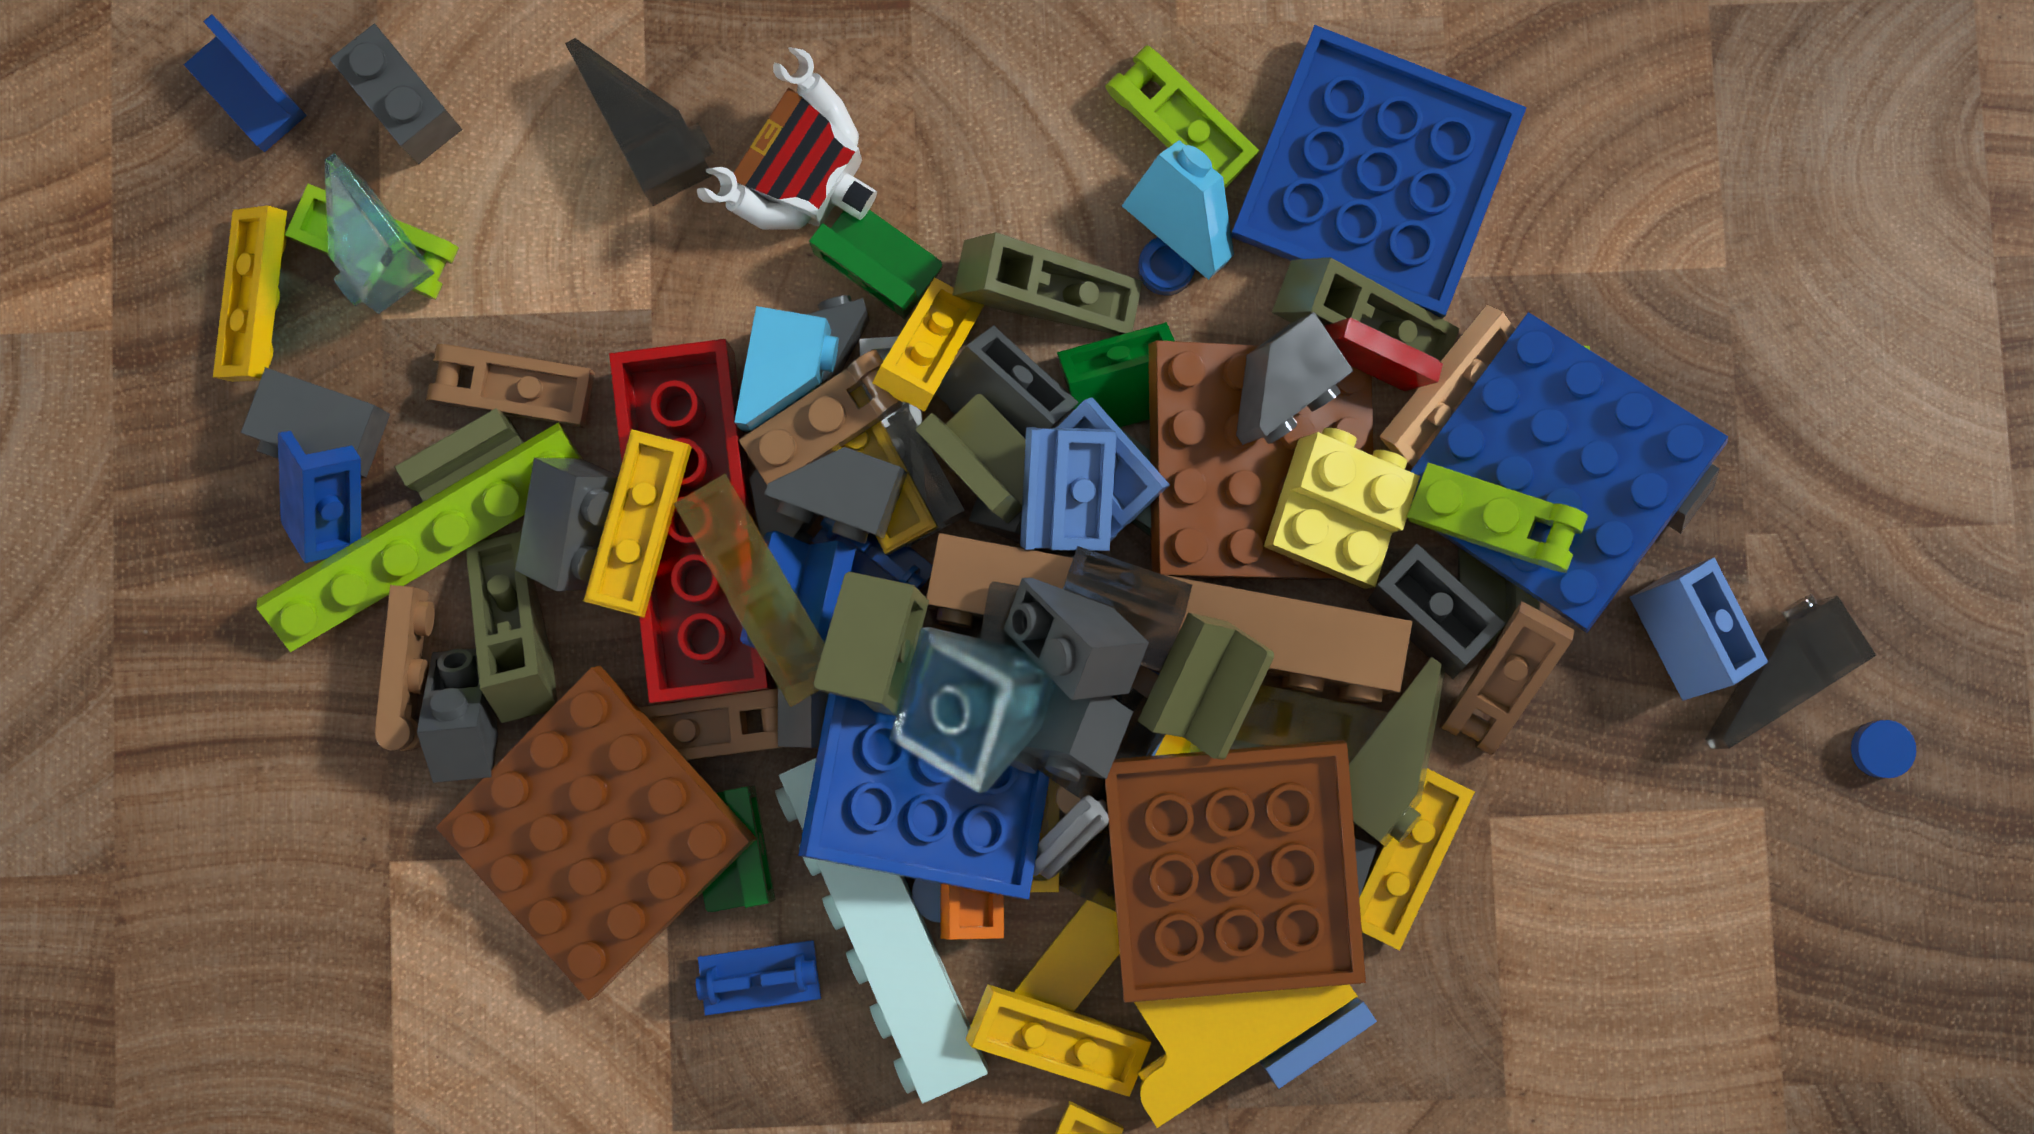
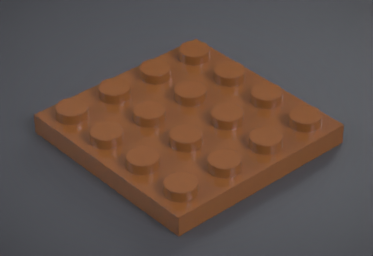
M1159 340L1149 344L1150 463L1170 484L1151 503L1152 573L1180 578L1342 580L1263 546L1299 438L1316 432L1322 433L1324 428H1336L1346 431L1357 438L1354 448L1373 455L1372 376L1351 366L1353 372L1336 384L1341 393L1313 412L1306 406L1295 414L1293 418L1298 425L1289 433L1271 444H1267L1264 438H1260L1242 445L1236 436L1246 358L1247 354L1257 348L1258 345Z
M601 666L591 667L491 770L492 777L483 778L436 826V829L588 1001L597 997L757 839Z
M1345 740L1230 749L1227 757L1223 760L1214 759L1205 752L1114 759L1108 777L1105 779L1124 1003L1366 983L1348 747Z

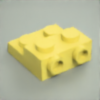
M1324 428L1322 433L1316 432L1298 439L1263 547L1361 588L1376 587L1392 533L1404 529L1420 476L1405 470L1407 459L1403 456L1386 450H1374L1373 455L1354 448L1357 441L1354 435L1336 428Z

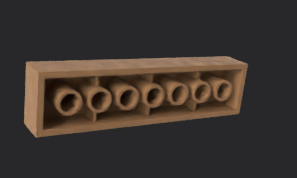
M939 533L927 592V599L929 600L927 608L929 612L937 613L936 620H938L940 625L972 630L974 621L996 624L995 635L1011 638L1003 629L1021 579L1034 578L1113 607L1149 642L1142 662L1144 659H1147L1148 653L1168 656L1188 612L1228 621L1274 652V659L1266 675L1282 678L1280 688L1315 694V691L1323 692L1324 686L1339 688L1338 699L1372 705L1373 702L1382 703L1384 695L1401 691L1412 621L947 534Z

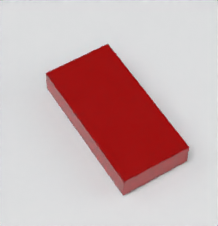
M1351 317L1324 326L1349 365L1403 391L1438 383L1443 366L1440 360Z

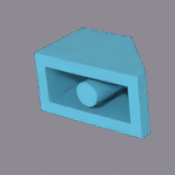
M1179 140L1157 156L1121 206L1209 280L1234 256L1223 176L1212 168V163L1205 153L1194 146L1185 145Z
M756 306L734 421L741 431L750 433L821 386L824 371L833 372L837 358L839 338L830 336L831 328L827 318Z

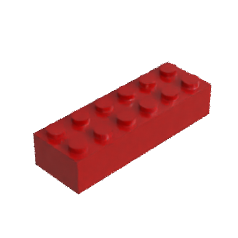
M726 339L609 353L621 463L631 429L683 442L692 447L644 618L639 617L649 703L660 705L775 689L771 654L745 645L740 640L759 561L747 454L739 442V439L744 437V432L734 422L739 400L734 350Z

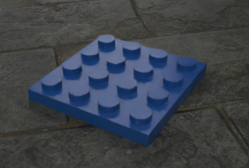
M1314 25L1231 236L1234 239L1290 261L1331 257L1443 319L1447 314L1527 107Z
M1528 312L1410 472L1420 476L1415 494L1429 462L1551 503L1568 505L1586 513L1588 518L1581 534L1574 535L1569 551L1573 554L1566 573L1557 572L1438 531L1436 532L1588 633L1726 446L1728 436ZM1536 522L1530 539L1537 542H1546L1551 526Z
M921 632L897 716L875 712L860 700L828 694L798 856L1007 897L1029 899L1050 772L1044 767L1039 766L1037 772L1033 774L1010 766L1003 761L1005 752L985 740V737L1011 674L1052 679L1030 657Z

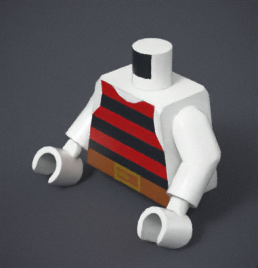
M789 47V51L797 57L799 62L797 72L790 76L787 70L779 63H774L773 72L781 81L797 84V93L788 87L734 173L724 167L705 169L707 173L715 175L719 179L721 187L718 194L716 195L707 188H697V195L703 202L707 203L726 202V208L763 230L800 229L807 223L820 227L835 205L861 220L871 208L877 191L853 177L862 162L860 151L857 147L859 133L840 97L819 74L813 73L814 64L810 54L805 50Z

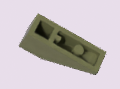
M994 232L964 240L953 296L1005 312L1122 335L1133 331L1143 281Z
M1331 257L1291 260L1272 310L1273 314L1291 323L1315 312L1323 326L1351 317L1440 361L1453 347L1460 329Z
M522 531L479 541L466 549L479 685L501 723L548 712L558 702L553 660L535 580L515 570Z
M1433 657L1430 658L1349 763L1353 822L1385 847L1392 838L1402 842L1421 817V814L1415 808L1422 800L1445 677L1442 664Z

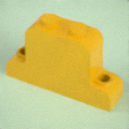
M1349 984L1134 1002L1165 1050L1164 1055L1137 1073L1142 1080L1140 1084V1098L1144 1109L1156 1128L1160 1127L1358 996Z

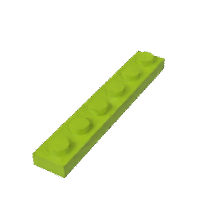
M558 422L258 598L256 608L291 653L389 595L390 585L404 586L525 515L534 458H583Z

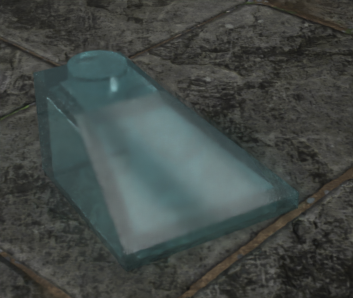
M333 153L324 159L328 256L341 272L333 279L354 306L363 302L380 314L435 272L370 185L337 154Z
M931 627L921 628L889 739L978 793L986 792L1042 728L1055 682L1029 655L1012 646Z

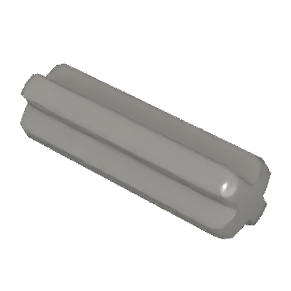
M1091 796L1083 797L1039 841L1033 875L1041 874L1047 879L1055 877L1108 825L1107 803L1103 799L1097 801Z

